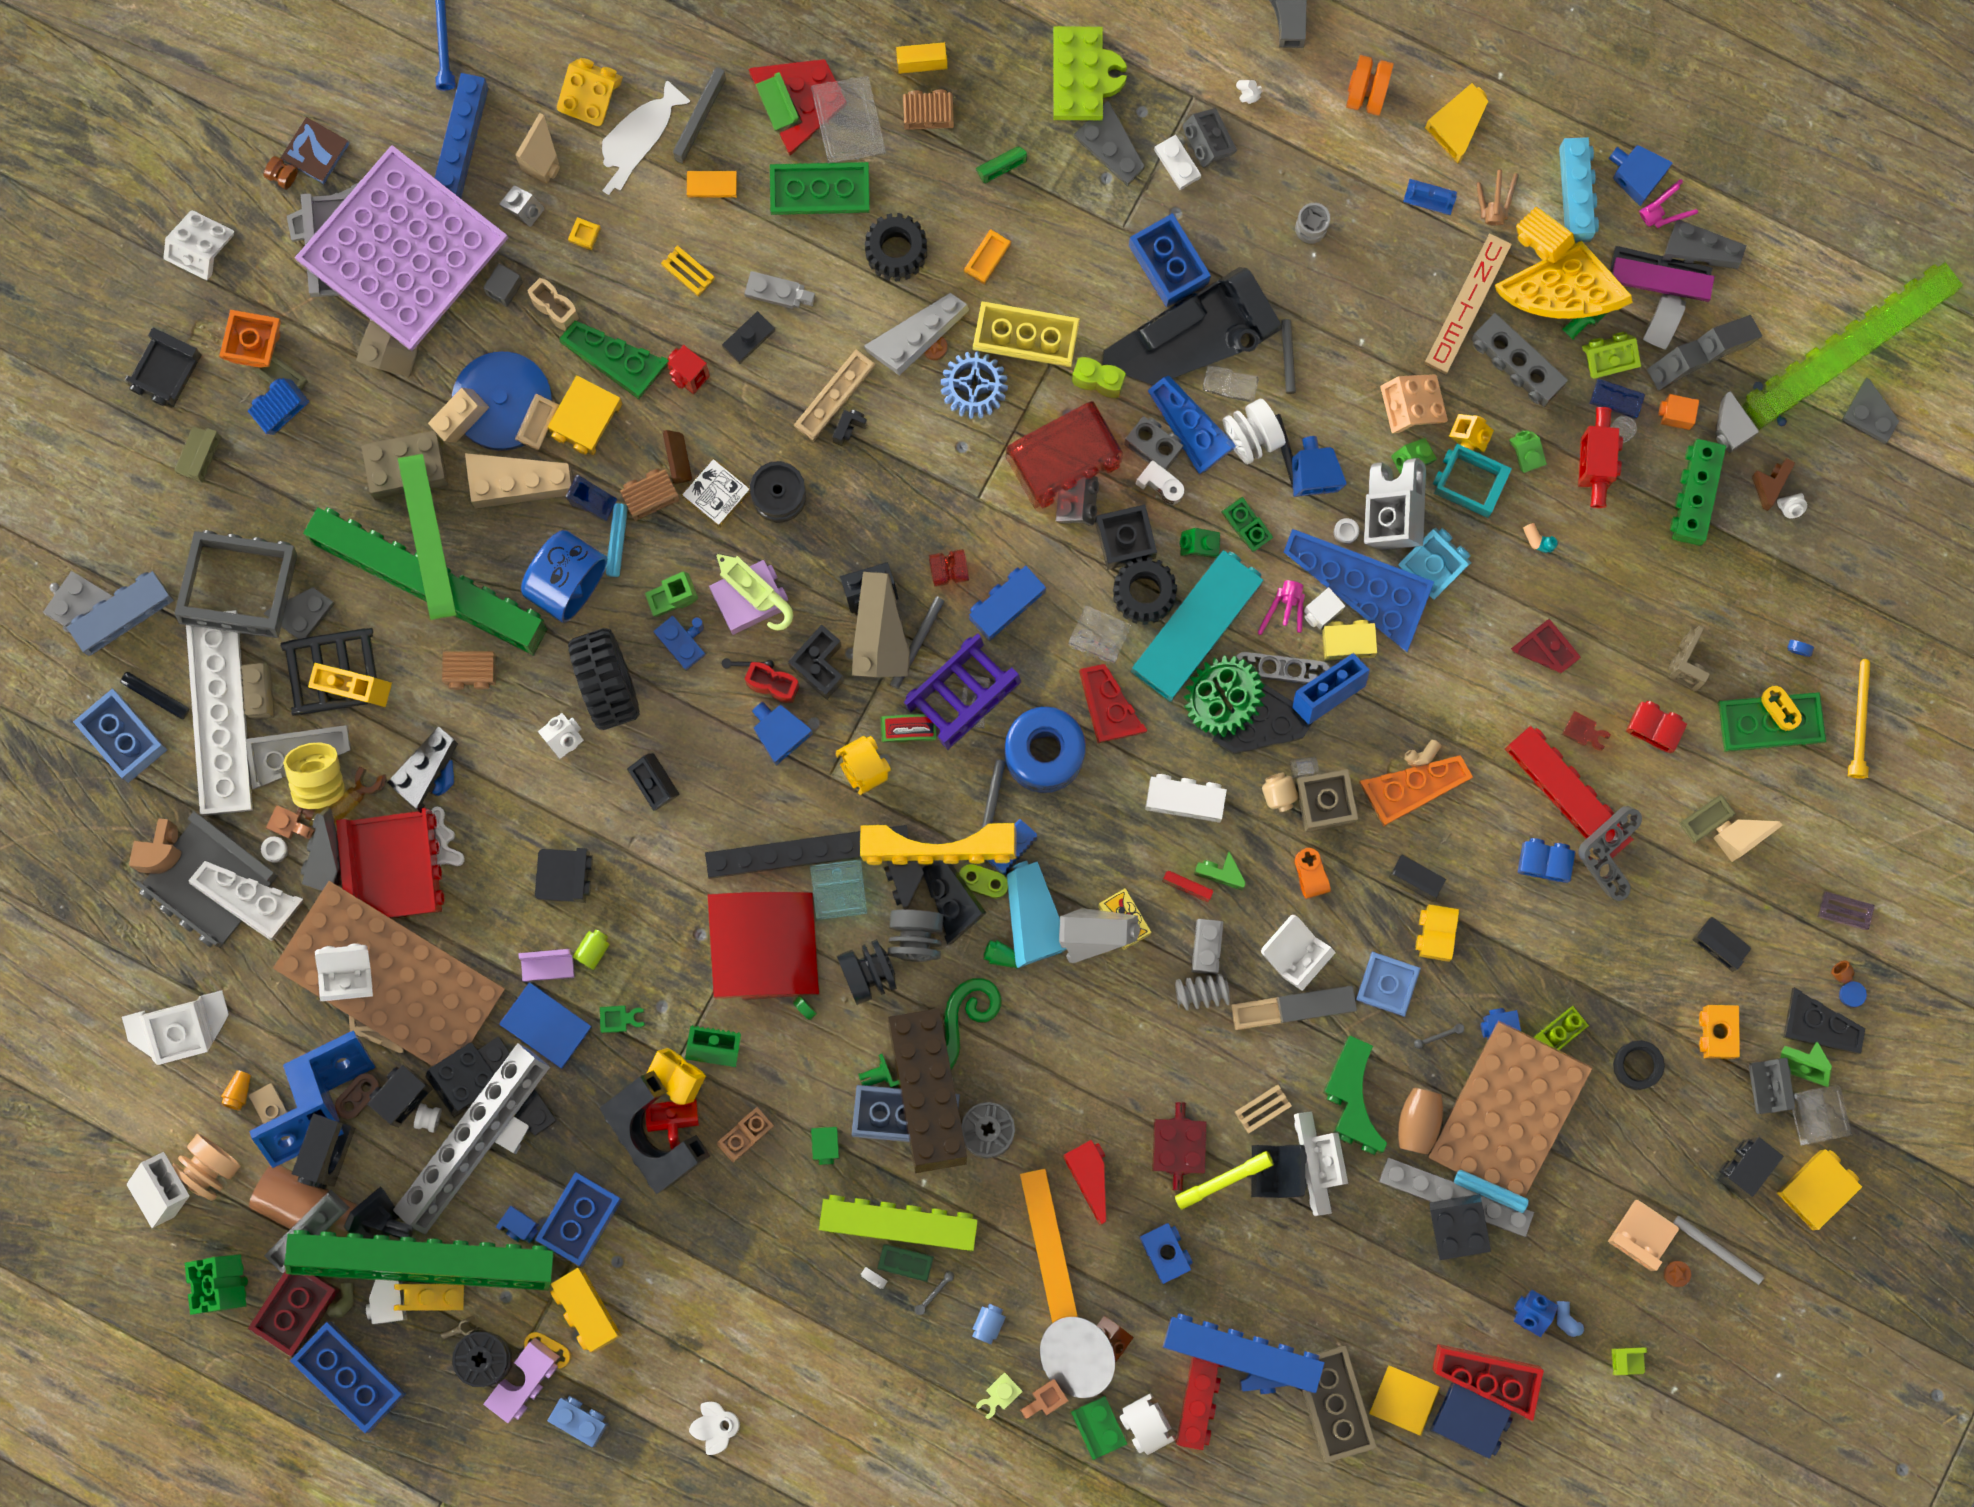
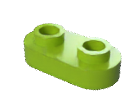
M974 864L964 866L959 872V875L971 892L997 899L1003 897L1008 890L1007 878L999 872ZM968 873H974L976 879L974 881L967 880L966 876ZM992 881H999L1001 886L998 889H993L991 887Z

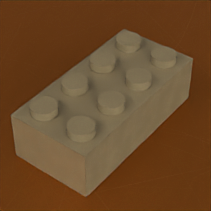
M1339 1346L1316 1353V1355L1320 1356L1318 1361L1325 1362L1317 1392L1312 1393L1302 1390L1323 1462L1328 1463L1377 1448L1346 1346Z

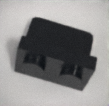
M577 848L576 851L539 850L535 897L538 900L586 903V896H590L591 881H588V871H592L593 855H590L587 848Z
M1252 1145V1158L1267 1151L1274 1165L1251 1175V1197H1304L1307 1187L1305 1178L1307 1154L1305 1146Z

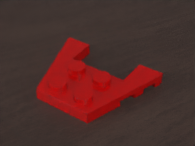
M825 59L748 69L755 86L757 83L774 77L778 72L781 74L792 103L802 122L780 133L789 156L796 152L803 142L808 141L815 131L822 125L824 126L846 106L843 94Z

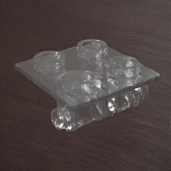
M1085 605L1068 645L1073 646V650L1087 651L1086 655H1089V653L1094 654L1093 658L1099 656L1098 659L1106 661L1107 664H1110V662L1115 664L1132 625Z

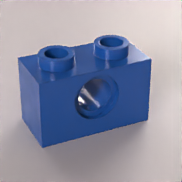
M1169 1223L1139 1237L1162 1284L1191 1270L1189 1265L1193 1262L1186 1249L1181 1250L1178 1244L1181 1237L1175 1226L1170 1227ZM1164 1245H1170L1174 1249L1175 1254L1171 1260H1165L1161 1257L1160 1250Z

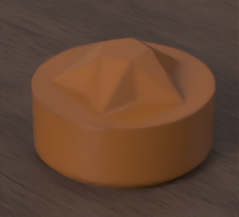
M941 336L924 352V355L930 360L942 359L947 353L946 340Z
M1673 1261L1665 1267L1664 1279L1670 1286L1683 1287L1691 1279V1270L1686 1263Z

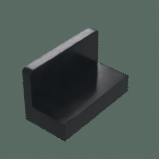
M1404 855L1400 856L1389 876L1390 879L1432 902L1438 898L1439 892L1446 881L1444 877Z
M1710 917L1692 939L1731 972L1739 969L1744 962L1742 960L1751 950L1749 945L1714 917Z

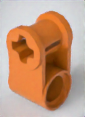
M1305 848L1298 852L1294 862L1304 898L1308 899L1329 893L1331 891L1330 883L1318 851L1313 848ZM1305 854L1308 858L1312 857L1313 859L1310 867L1307 863L1302 862Z

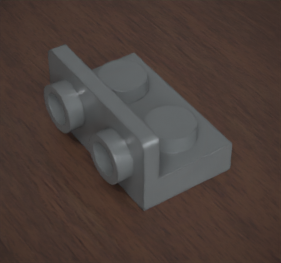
M1216 108L1195 113L1182 125L1196 158L1203 168L1208 167L1214 160L1232 156L1237 151Z

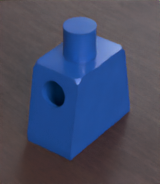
M1639 145L1629 155L1619 147H1616L1608 158L1619 166L1613 176L1614 181L1639 206L1644 203L1673 164L1671 161Z
M1317 436L1303 438L1304 450L1299 451L1292 459L1294 497L1339 492L1346 485V480L1334 449L1331 447L1319 448Z
M761 702L752 710L753 714L760 720L754 727V731L776 766L813 735L812 730L782 705L771 711L764 702Z

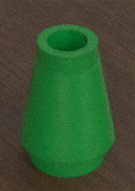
M989 940L983 959L987 960L988 964L1018 969L1014 950L998 940L995 942Z

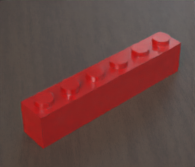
M1528 727L1505 750L1578 832L1587 839L1614 815V812L1608 805H1602L1596 798L1598 795L1595 790L1589 785L1585 786L1580 781V774L1572 766L1568 767L1562 761V754L1555 747L1551 748L1545 742L1546 737L1538 728ZM1614 829L1606 833L1607 842L1613 840L1615 836ZM1629 836L1609 854L1610 857H1615L1634 839Z

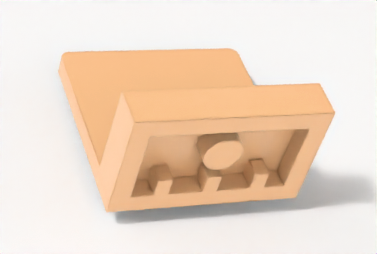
M1437 375L1398 376L1380 386L1392 433H1400L1414 425L1438 424L1448 421Z
M1635 1200L1608 1242L1648 1270L1657 1271L1662 1264V1261L1659 1259L1679 1228L1641 1201Z

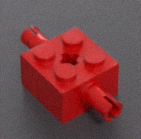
M1609 407L1596 408V425L1589 426L1581 437L1578 487L1592 488L1590 504L1592 508L1607 507V489L1616 481L1617 476L1621 474L1622 462L1618 461V451H1622L1623 436H1619L1620 428L1610 427L1612 409Z

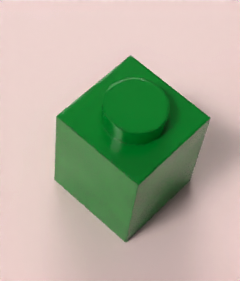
M811 1128L813 1160H819V1165L834 1164V1159H840L838 1128Z

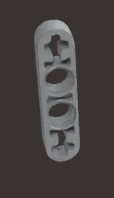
M1241 652L1236 656L1239 662L1242 658H1246L1249 664H1255V659H1259L1258 673L1261 675V679L1307 684L1315 679L1317 675L1309 673L1308 679L1304 678L1306 665L1310 666L1308 671H1316L1318 667L1322 668V672L1330 669L1327 663L1316 660ZM1266 661H1272L1276 665V671L1272 674H1267L1263 671L1262 664ZM1291 664L1299 665L1301 674L1297 677L1290 676L1287 672L1288 666Z

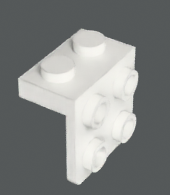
M1291 915L1261 950L1263 956L1278 973L1302 991L1336 953L1330 946L1316 938L1296 915Z
M350 944L347 947L337 948L326 946L315 951L320 1002L373 996L368 946L361 944Z

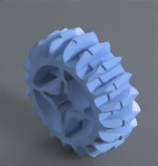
M978 351L975 352V358H970V353L966 352L965 360L958 355L956 356L957 364L950 361L948 367L951 370L943 371V375L946 378L941 379V385L945 386L941 389V394L948 395L944 399L946 404L953 402L951 405L952 411L960 408V416H963L965 411H968L970 419H973L974 412H978V417L983 418L984 410H986L987 414L991 415L993 413L991 406L999 409L1000 403L998 400H1005L1006 396L1002 392H1006L1008 386L1002 383L1007 381V376L1001 375L1004 372L1002 366L995 368L998 364L996 359L990 363L988 362V354H985L983 359H980ZM972 368L968 376L956 379L962 371ZM982 369L989 373L994 383L983 379L979 374V370ZM976 375V382H978V385L976 386L974 395H972L971 385L972 381H974V376ZM954 388H959V391L966 392L969 396V402L960 398ZM993 391L987 399L977 402L980 394Z

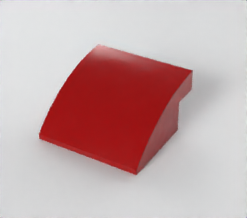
M742 892L708 894L713 994L715 999L741 997L742 1000L819 995L813 893Z

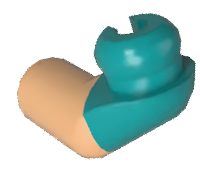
M1535 523L1523 527L1533 549L1550 553L1557 548V539L1553 536H1541Z

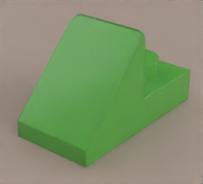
M1230 852L1227 853L1222 870L1218 869V864L1204 860L1203 863L1198 862L1194 872L1196 876L1241 891L1245 886V881Z
M1818 1042L1815 1043L1810 1054L1784 1046L1780 1058L1788 1059L1792 1075L1826 1087L1829 1086L1832 1065Z

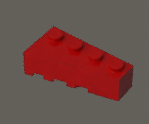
M1437 1344L1432 1368L1437 1375L1514 1411L1531 1421L1534 1420L1544 1372L1539 1365Z

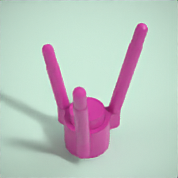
M1682 179L1668 188L1651 204L1639 210L1641 218L1648 227L1655 225L1658 229L1665 224L1698 214V210L1695 209L1662 219L1665 212L1660 204L1680 188V185L1683 183Z
M1287 580L1284 581L1283 588H1278L1276 597L1258 630L1259 635H1262L1281 598H1283L1282 602L1287 604L1283 625H1288L1292 606L1297 605V632H1302L1305 595L1302 594L1304 586L1301 583Z

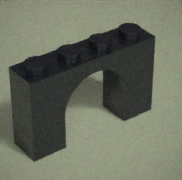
M653 1070L637 1078L599 1109L604 1115L606 1122L610 1124L618 1136L620 1143L632 1157L634 1164L646 1178L648 1185L658 1194L708 1159L710 1154L697 1135L683 1141L671 1151H662L649 1142L643 1129L644 1113L652 1103L668 1092Z
M313 1114L292 1171L293 1175L298 1176L297 1182L325 1190L327 1185L335 1187L356 1128ZM342 1127L344 1134L338 1136Z

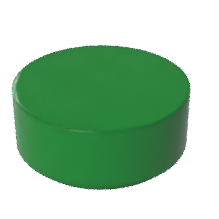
M801 995L793 1001L795 1007L808 1020H811L817 1014L814 1008Z

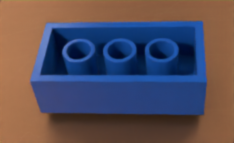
M326 1322L290 1360L364 1433H370L406 1395L333 1322Z

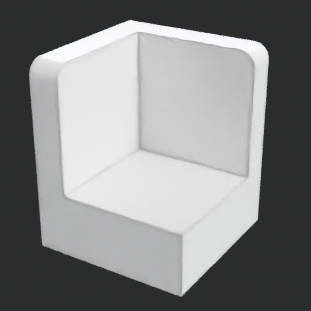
M513 1116L495 1143L517 1154L521 1147L520 1142L528 1131L529 1126Z

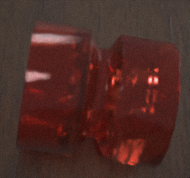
M964 549L950 551L947 556L943 553L929 555L934 587L948 585L950 580H953L955 583L969 581Z

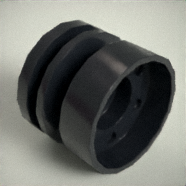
M877 939L871 941L875 953L869 954L866 945H862L863 958L858 959L853 950L837 955L856 1005L872 1000L870 987L876 986L879 993L884 995L885 991L882 983L887 981L891 991L897 989L895 971L887 952L882 948Z
M474 1332L466 1335L457 1343L453 1352L452 1365L456 1375L463 1383L472 1387H489L500 1383L508 1375L512 1366V1352L509 1344L501 1336L492 1332ZM483 1352V1357L487 1358V1362L481 1363L479 1367V1362L475 1361V1356H479Z

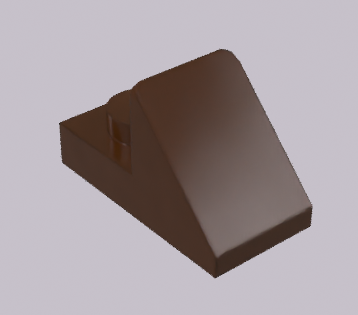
M1786 458L1781 464L1776 463L1770 476L1760 471H1756L1752 475L1764 510L1768 511L1774 505L1795 462Z

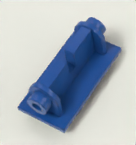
M1409 179L1403 202L1451 215L1457 192Z

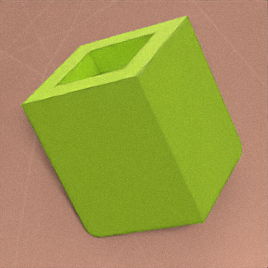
M1647 1348L1611 1349L1613 1375L1645 1373L1644 1353H1647Z

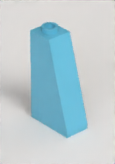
M1028 861L1018 863L1013 866L1014 870L1007 874L1017 968L1067 950V948H1062L1059 943L1060 918L1038 862L1028 864Z

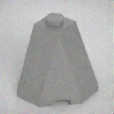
M1081 908L1060 916L1059 943L1062 948H1067L1069 953H1067L1066 957L1069 963H1076L1137 941L1140 933L1137 915Z

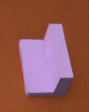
M570 949L519 953L522 966V981L574 978L573 952Z

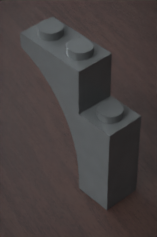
M1269 0L1278 21L1279 47L1304 48L1307 0Z
M1748 315L1712 328L1699 339L1678 346L1649 367L1647 371L1658 391L1724 356L1747 348L1763 335L1752 316Z

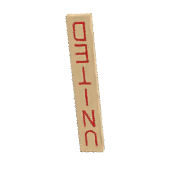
M1489 233L1424 363L1425 365L1447 374L1512 245L1511 243Z

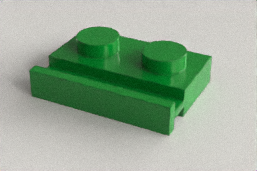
M1105 1396L1071 1412L1092 1460L1127 1445Z

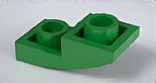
M1240 497L1221 511L1231 527L1252 552L1273 538L1260 517H1256L1243 497Z

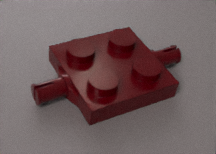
M1175 1102V1118L1169 1120L1154 1119L1152 1171L1166 1172L1173 1175L1172 1190L1183 1191V1175L1205 1173L1206 1121H1192L1185 1118L1186 1103Z

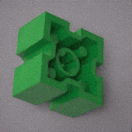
M241 1254L211 1257L185 1263L187 1284L191 1283V1294H188L190 1315L247 1307L245 1287L248 1285V1278L246 1276L239 1277L243 1275L244 1271Z

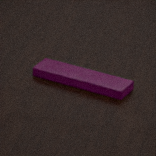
M1618 257L1615 259L1612 274L1623 286L1705 302L1711 300L1715 277Z

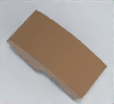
M756 1107L737 1126L717 1142V1145L734 1163L766 1135L774 1125Z

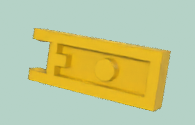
M394 1284L395 1290H404V1305H394L393 1311L463 1310L464 1285Z

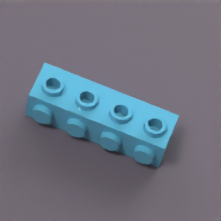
M1589 137L1564 138L1559 147L1564 225L1573 233L1575 242L1581 240L1582 242H1591L1595 232L1599 230L1598 217H1594V208L1597 207V195L1592 191V184H1595V170L1591 169L1590 163L1594 158L1593 146H1589Z

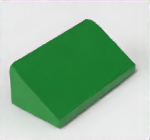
M1019 146L978 166L976 171L983 184H986L1026 163L1027 152Z

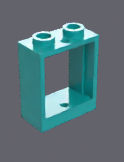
M1456 444L1454 450L1448 449L1443 463L1447 465L1443 472L1438 471L1433 481V485L1437 486L1433 494L1489 518L1512 468ZM1457 458L1496 475L1483 505L1444 487Z

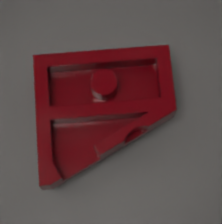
M1550 618L1511 648L1514 653L1560 674L1581 659L1580 655Z

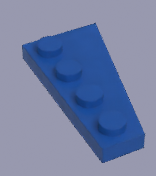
M1170 376L1163 377L1148 390L1173 433L1181 439L1183 449L1199 474L1206 472L1237 447Z

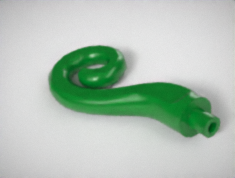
M984 978L968 979L954 989L947 1001L944 1015V1036L951 1070L955 1066L960 1053L958 1013L965 997L974 991H981L988 996L990 1001L989 1008L985 1012H979L976 1009L977 999L975 997L969 998L966 1002L965 1011L972 1021L986 1023L999 1013L1002 1003L999 989L990 980Z

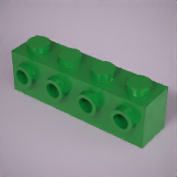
M1696 439L1692 446L1688 445L1685 460L1689 461L1687 469H1683L1680 478L1683 489L1682 493L1678 492L1675 501V507L1678 508L1677 517L1673 516L1670 524V531H1673L1672 540L1702 546L1705 543L1726 445Z

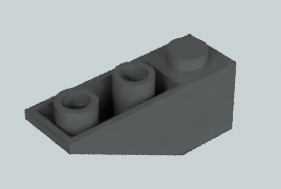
M327 807L320 814L317 813L314 818V837L310 838L307 845V851L310 852L308 860H305L301 869V875H304L302 884L319 890H323L328 881L339 886L341 878L337 831L331 808Z

